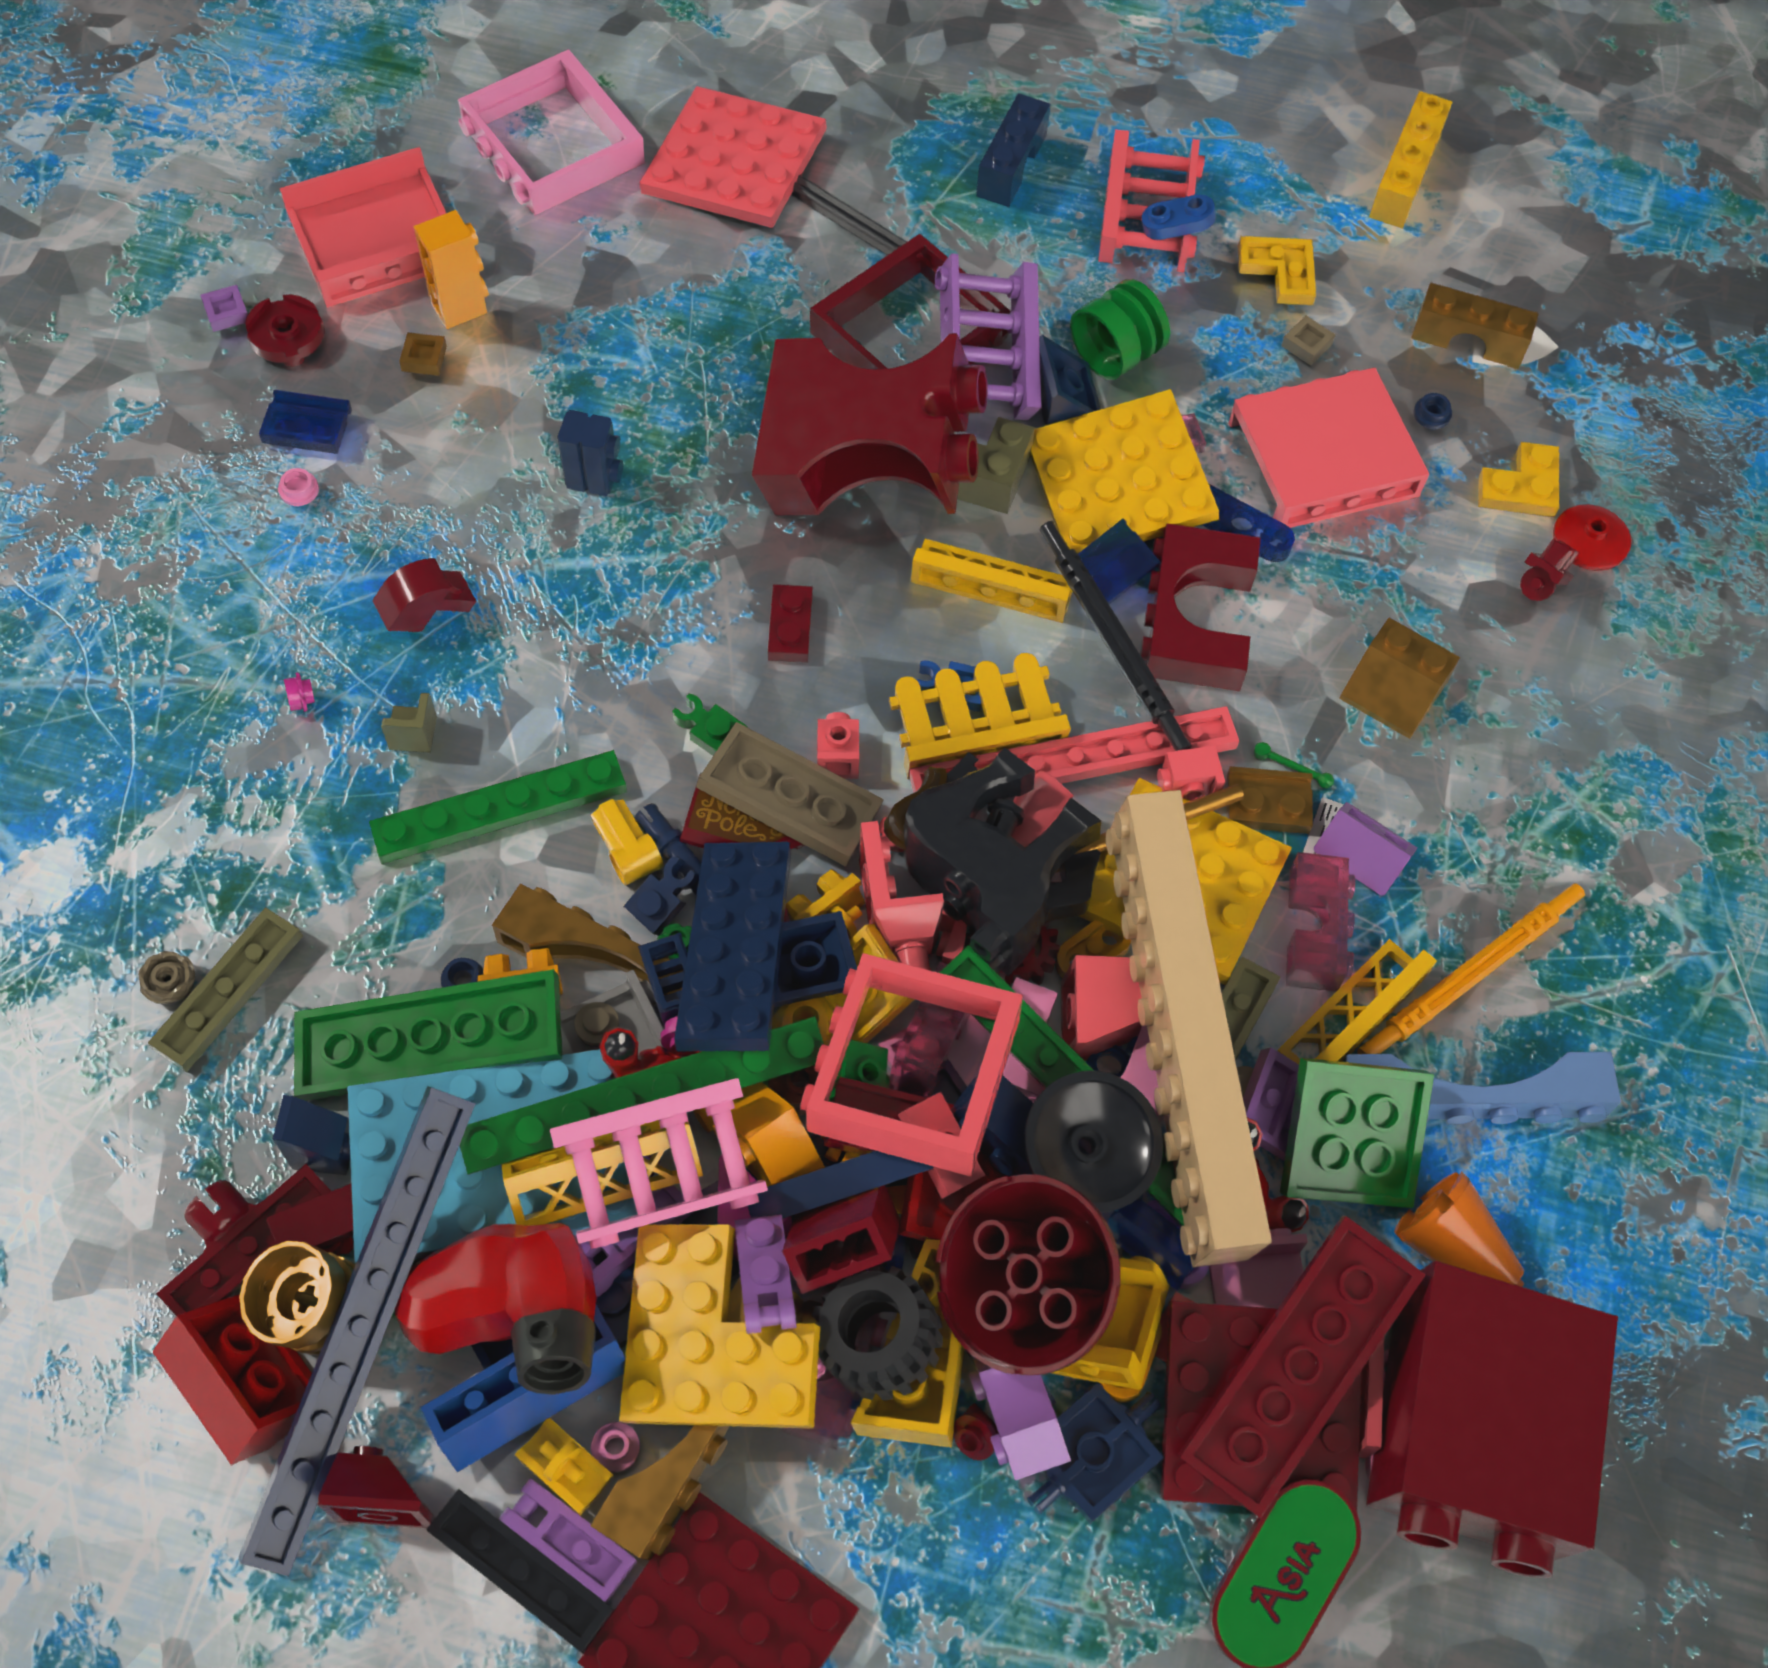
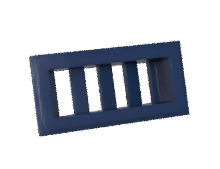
M681 933L638 946L664 1028L665 1023L671 1018L678 1017L682 990L665 996L664 994L680 989L683 986L687 950ZM678 953V958L656 965L653 964V961ZM683 970V972H680V973H677V974H674V975H671V976H668V977H665V978H662V979H658V977L665 976V975H668V974H671V973H674V972Z

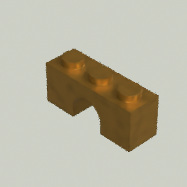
M1430 282L1411 339L1447 349L1451 338L1458 334H1472L1481 338L1486 345L1483 359L1519 369L1532 341L1539 313Z

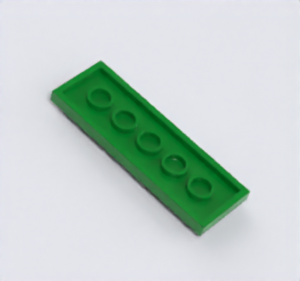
M554 969L294 1012V1097L305 1101L347 1095V1086L463 1069L561 1060L563 1055L559 975Z

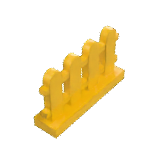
M1021 653L1014 660L1012 673L1000 675L995 663L982 661L975 667L974 680L961 683L957 672L952 669H942L935 676V688L921 691L919 682L915 678L909 676L900 678L895 686V696L889 697V705L891 711L899 709L905 729L904 734H899L901 748L906 747L903 765L907 779H910V768L961 759L968 752L976 756L1001 751L1004 748H1017L1069 737L1071 727L1067 715H1060L1061 708L1059 702L1051 703L1044 680L1049 679L1050 676L1048 667H1039L1038 660L1034 655ZM1018 686L1024 709L1011 712L1004 688ZM975 692H979L985 717L972 720L965 694L972 695ZM939 701L945 725L932 728L925 704Z

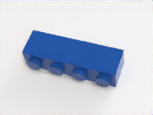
M597 1305L594 1315L596 1335L591 1377L578 1390L555 1395L538 1394L526 1390L518 1383L514 1353L420 1407L437 1445L457 1473L624 1373L625 1356Z

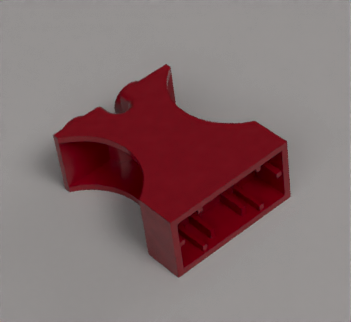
M949 333L936 348L911 363L889 369H866L843 362L826 348L821 338L775 339L752 470V477L774 515H820L833 500L850 489L866 483L883 480H897L917 485L937 498L947 514H955L959 484L973 483L977 478L979 453L977 439L974 434H955L954 432H966L969 414L985 412L988 398V382L985 367L983 365H969L957 333Z

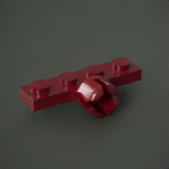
M307 1164L301 1167L265 1200L256 1205L249 1203L227 1180H219L204 1189L220 1208L215 1214L197 1196L193 1198L184 1211V1218L204 1240L206 1248L197 1259L156 1293L175 1316L227 1299L243 1284L244 1277L254 1260L268 1248L276 1245L266 1221L267 1217L331 1192Z

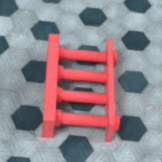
M1115 129L1098 261L1112 263L1115 248L1122 249V246L1179 253L1177 272H1184L1187 257L1194 258L1197 236L1187 234L1180 237L1154 240L1146 236L1145 233L1125 231V227L1118 226L1119 221L1125 222L1126 218L1142 220V214L1149 206L1128 204L1127 199L1121 198L1122 195H1128L1129 192L1175 198L1195 195L1196 177H1202L1205 156L1199 155L1200 140L1193 139L1189 157L1134 151V147L1128 146L1129 131ZM1133 165L1187 172L1186 184L1131 177V173L1125 172V168L1131 169Z

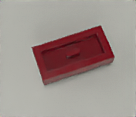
M773 584L768 661L808 663L813 586Z

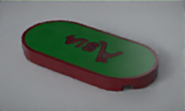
M1298 1480L1284 1485L1262 1518L1257 1517L1217 1586L1209 1608L1213 1636L1222 1653L1242 1668H1285L1293 1663L1305 1649L1353 1564L1360 1548L1361 1526L1353 1504L1339 1489L1318 1480Z

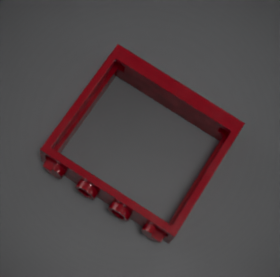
M919 233L810 308V333L815 338H821L826 348L843 362L866 369H888L847 333L842 326L919 273L935 285L936 271L938 267L944 264L948 257ZM959 267V273H966ZM959 289V301L962 309L1003 314L1011 312L989 292ZM978 326L961 338L960 342L962 345L998 347L1007 339L1009 333L1006 329ZM968 361L969 365H973L976 363Z

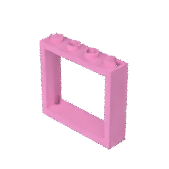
M569 49L458 99L461 119L458 122L461 130L467 137L471 136L475 140L481 156L484 159L489 158L500 180L503 182L507 181L511 185L517 201L521 205L525 203L534 216L645 163L642 135ZM566 88L613 145L533 182L487 124Z

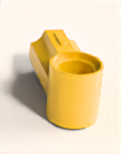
M610 799L600 804L598 809L591 814L592 822L607 846L611 863L624 886L664 868L661 854L655 842L648 833L643 834L623 799Z

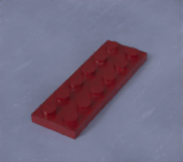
M1341 1216L1177 1456L1257 1517L1262 1518L1426 1274L1349 1217Z

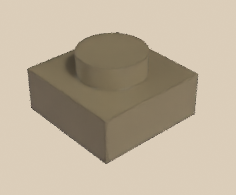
M1305 315L1284 336L1281 346L1312 366L1333 345L1336 334Z

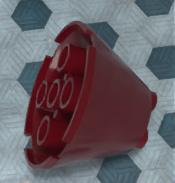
M1035 1174L1005 1176L993 1180L974 1191L961 1203L950 1218L940 1240L936 1262H940L939 1278L941 1292H937L942 1314L959 1343L973 1357L993 1369L1014 1375H1042L1056 1372L1070 1366L1086 1355L1097 1344L1111 1322L1120 1290L1121 1270L1117 1246L1105 1218L1097 1207L1084 1194L1065 1182Z

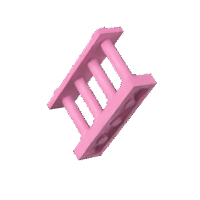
M738 1078L550 1129L554 1148L565 1146L566 1153H572L590 1228L577 1231L576 1236L579 1244L589 1241L590 1248L595 1249L618 1242L617 1233L729 1201L731 1209L759 1202L758 1193L768 1191L766 1181L761 1179L749 1183L731 1110L735 1109L733 1099L743 1097ZM705 1107L707 1116L712 1115L731 1188L703 1196L684 1122L689 1121L686 1112ZM659 1120L661 1129L666 1128L684 1197L683 1202L656 1209L637 1136L642 1134L641 1124ZM612 1133L614 1142L619 1141L637 1210L636 1215L611 1222L608 1219L591 1148L595 1147L593 1138Z

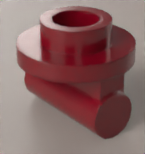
M973 1403L954 1423L953 1437L955 1443L962 1453L974 1460H985L995 1452L990 1437L999 1434L996 1423L976 1403Z

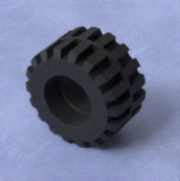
M881 1263L871 1267L870 1271L863 1270L848 1278L845 1277L835 1281L838 1285L832 1291L825 1287L820 1294L824 1304L823 1306L815 1305L812 1313L814 1319L819 1323L817 1325L820 1326L819 1358L823 1361V1365L847 1390L853 1394L857 1391L865 1399L873 1400L875 1393H877L883 1401L893 1399V1391L899 1390L904 1396L913 1391L910 1383L917 1379L922 1384L929 1377L924 1370L927 1365L935 1368L939 1360L934 1348H942L943 1336L938 1331L939 1328H942V1323L939 1315L934 1310V1305L910 1274L906 1277L903 1271L895 1266H891L889 1271H887ZM880 1312L900 1314L898 1332L887 1346L869 1353L856 1351V1335L861 1325L869 1317Z

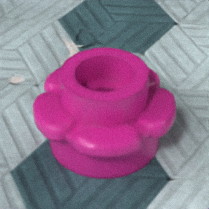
M296 672V677L284 679L290 711L303 709L304 712H307V704L315 703L310 678L301 680L300 673Z

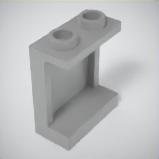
M634 970L625 973L626 982L561 1012L563 1055L600 1049L599 1046L589 1045L580 1040L574 1027V1020L578 1011L583 1006L592 1002H603L614 1008L619 1018V1027L632 1030L639 1042L638 1056L643 1050L662 1046L660 1035L665 1028L662 1019H658L652 1007L657 1003L647 980L639 982Z

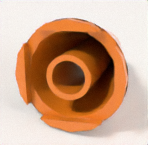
M1462 1171L1460 1174L1457 1172L1450 1174L1429 1189L1420 1198L1423 1203L1417 1208L1415 1213L1409 1209L1395 1227L1394 1233L1402 1242L1432 1262L1439 1261L1523 1287L1524 1282L1521 1280L1525 1271L1471 1180Z

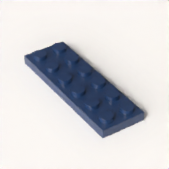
M790 842L704 843L674 1038L677 1052L769 1051L791 861Z

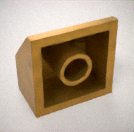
M1389 617L1367 648L1339 699L1410 739L1448 683L1460 657Z

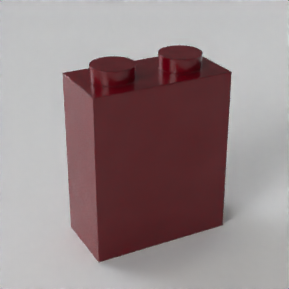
M885 1185L795 1215L782 1252L801 1294L892 1259L901 1219Z

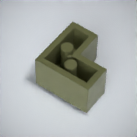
M998 417L987 445L977 443L979 453L977 478L973 483L959 484L957 499L1008 514L1031 457L1035 427Z

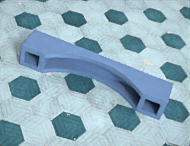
M1567 1052L1554 1065L1537 1075L1505 1085L1486 1087L1459 1085L1434 1078L1427 1122L1430 1119H1446L1449 1124L1459 1125L1472 1122L1474 1119H1491V1122L1495 1124H1507L1515 1122L1519 1118H1535L1537 1123L1542 1124L1558 1122L1563 1118H1579V1121L1583 1123L1603 1121L1621 1103L1612 1052ZM1347 1054L1343 1062L1414 1069L1392 1054Z

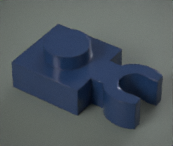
M678 856L668 860L664 867V877L662 879L650 874L623 906L652 934L657 936L663 932V929L670 924L686 905V902L678 896L680 892L693 888L699 881L700 874L693 870H690L683 879L678 878V870L685 862Z

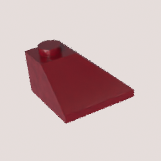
M356 1446L353 1453L337 1454L319 1493L317 1504L336 1522L428 1528L436 1518L388 1456H383V1449L370 1446Z

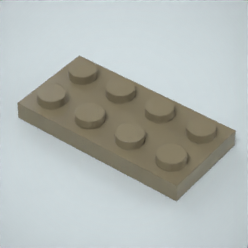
M738 722L734 724L699 776L696 788L845 867L860 844L861 823L873 821L884 799Z

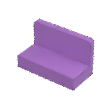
M1348 802L1338 810L1314 846V851L1381 896L1387 893L1417 850L1416 846Z

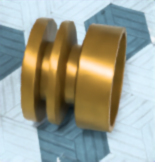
M286 1241L268 1248L254 1260L243 1280L239 1299L241 1315L252 1334L264 1342L280 1347H288L291 1350L300 1351L304 1354L319 1356L356 1264L344 1257L337 1256L331 1252H325L305 1242Z

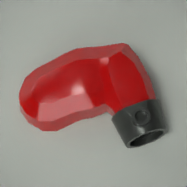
M563 1223L530 1226L493 1224L476 1230L452 1244L433 1251L416 1262L410 1269L394 1310L404 1336L419 1351L442 1354L480 1342L512 1339L518 1383L526 1390L538 1394L555 1395L578 1390L591 1377L596 1335L594 1323L596 1292L592 1267L582 1245L578 1243L576 1236L569 1226Z

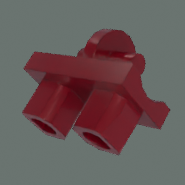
M1552 539L1542 554L1531 552L1524 562L1533 568L1528 569L1521 578L1520 587L1522 593L1533 601L1548 599L1554 593L1556 585H1568L1574 575L1567 570L1580 553L1563 541H1557L1556 539Z

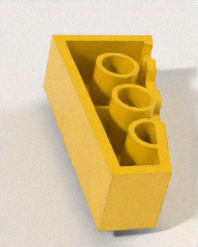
M925 1240L911 1274L935 1307L934 1310L941 1319L942 1328H939L938 1331L943 1336L942 1348H934L939 1357L935 1368L927 1365L924 1371L929 1377L922 1384L917 1379L910 1383L913 1391L904 1396L899 1390H895L891 1400L883 1401L877 1393H875L873 1400L863 1398L860 1406H857L851 1421L858 1436L952 1448L965 1348L959 1343L948 1327L938 1301L937 1292H941L939 1278L940 1262H936L940 1240ZM898 1313L895 1320H892L884 1347L893 1340L898 1332L900 1325V1314Z

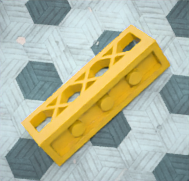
M924 539L921 548L917 547L912 561L911 583L1060 623L1064 621L1073 592L1063 575L929 539Z
M1389 939L1277 1051L1299 1065L1300 1058L1292 1050L1299 1043H1318L1319 1055L1315 1059L1343 1062L1346 1055L1352 1054L1426 979L1437 960L1424 949L1413 959ZM1387 955L1404 969L1396 978H1381L1379 963ZM1372 971L1373 978H1365ZM1355 987H1374L1375 999L1368 1006H1353L1352 990ZM1345 998V1006L1338 1005ZM1327 1015H1346L1347 1027L1340 1034H1325L1324 1018ZM1317 1026V1034H1310Z
M659 1120L641 1124L642 1134L637 1136L642 1155L653 1154L650 1160L643 1157L651 1190L655 1191L680 1183L677 1170L670 1171L657 1164L664 1151L671 1148L666 1128H660ZM684 1122L698 1177L704 1176L689 1122ZM612 1133L594 1137L595 1147L591 1148L605 1206L632 1198L633 1194L630 1184L624 1185L611 1178L618 1165L624 1162L619 1141L614 1142ZM565 1146L501 1164L503 1182L517 1225H543L586 1212L583 1198L578 1199L565 1192L572 1178L577 1177L572 1153L567 1154ZM603 1168H607L604 1174L597 1171ZM652 1172L659 1174L657 1176L650 1177ZM560 1182V1184H559V1186H558L557 1188L554 1187V1186H552V1185H550V1184H554V1183ZM606 1185L613 1188L603 1192ZM538 1188L552 1195L544 1210L524 1215L518 1194ZM559 1200L566 1202L564 1204L556 1206Z

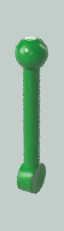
M1260 742L1255 745L1253 752L1255 758L1259 760H1266L1268 758L1294 771L1312 773V779L1318 781L1319 786L1328 789L1333 786L1334 777L1330 773L1320 774L1271 751V747L1267 743Z

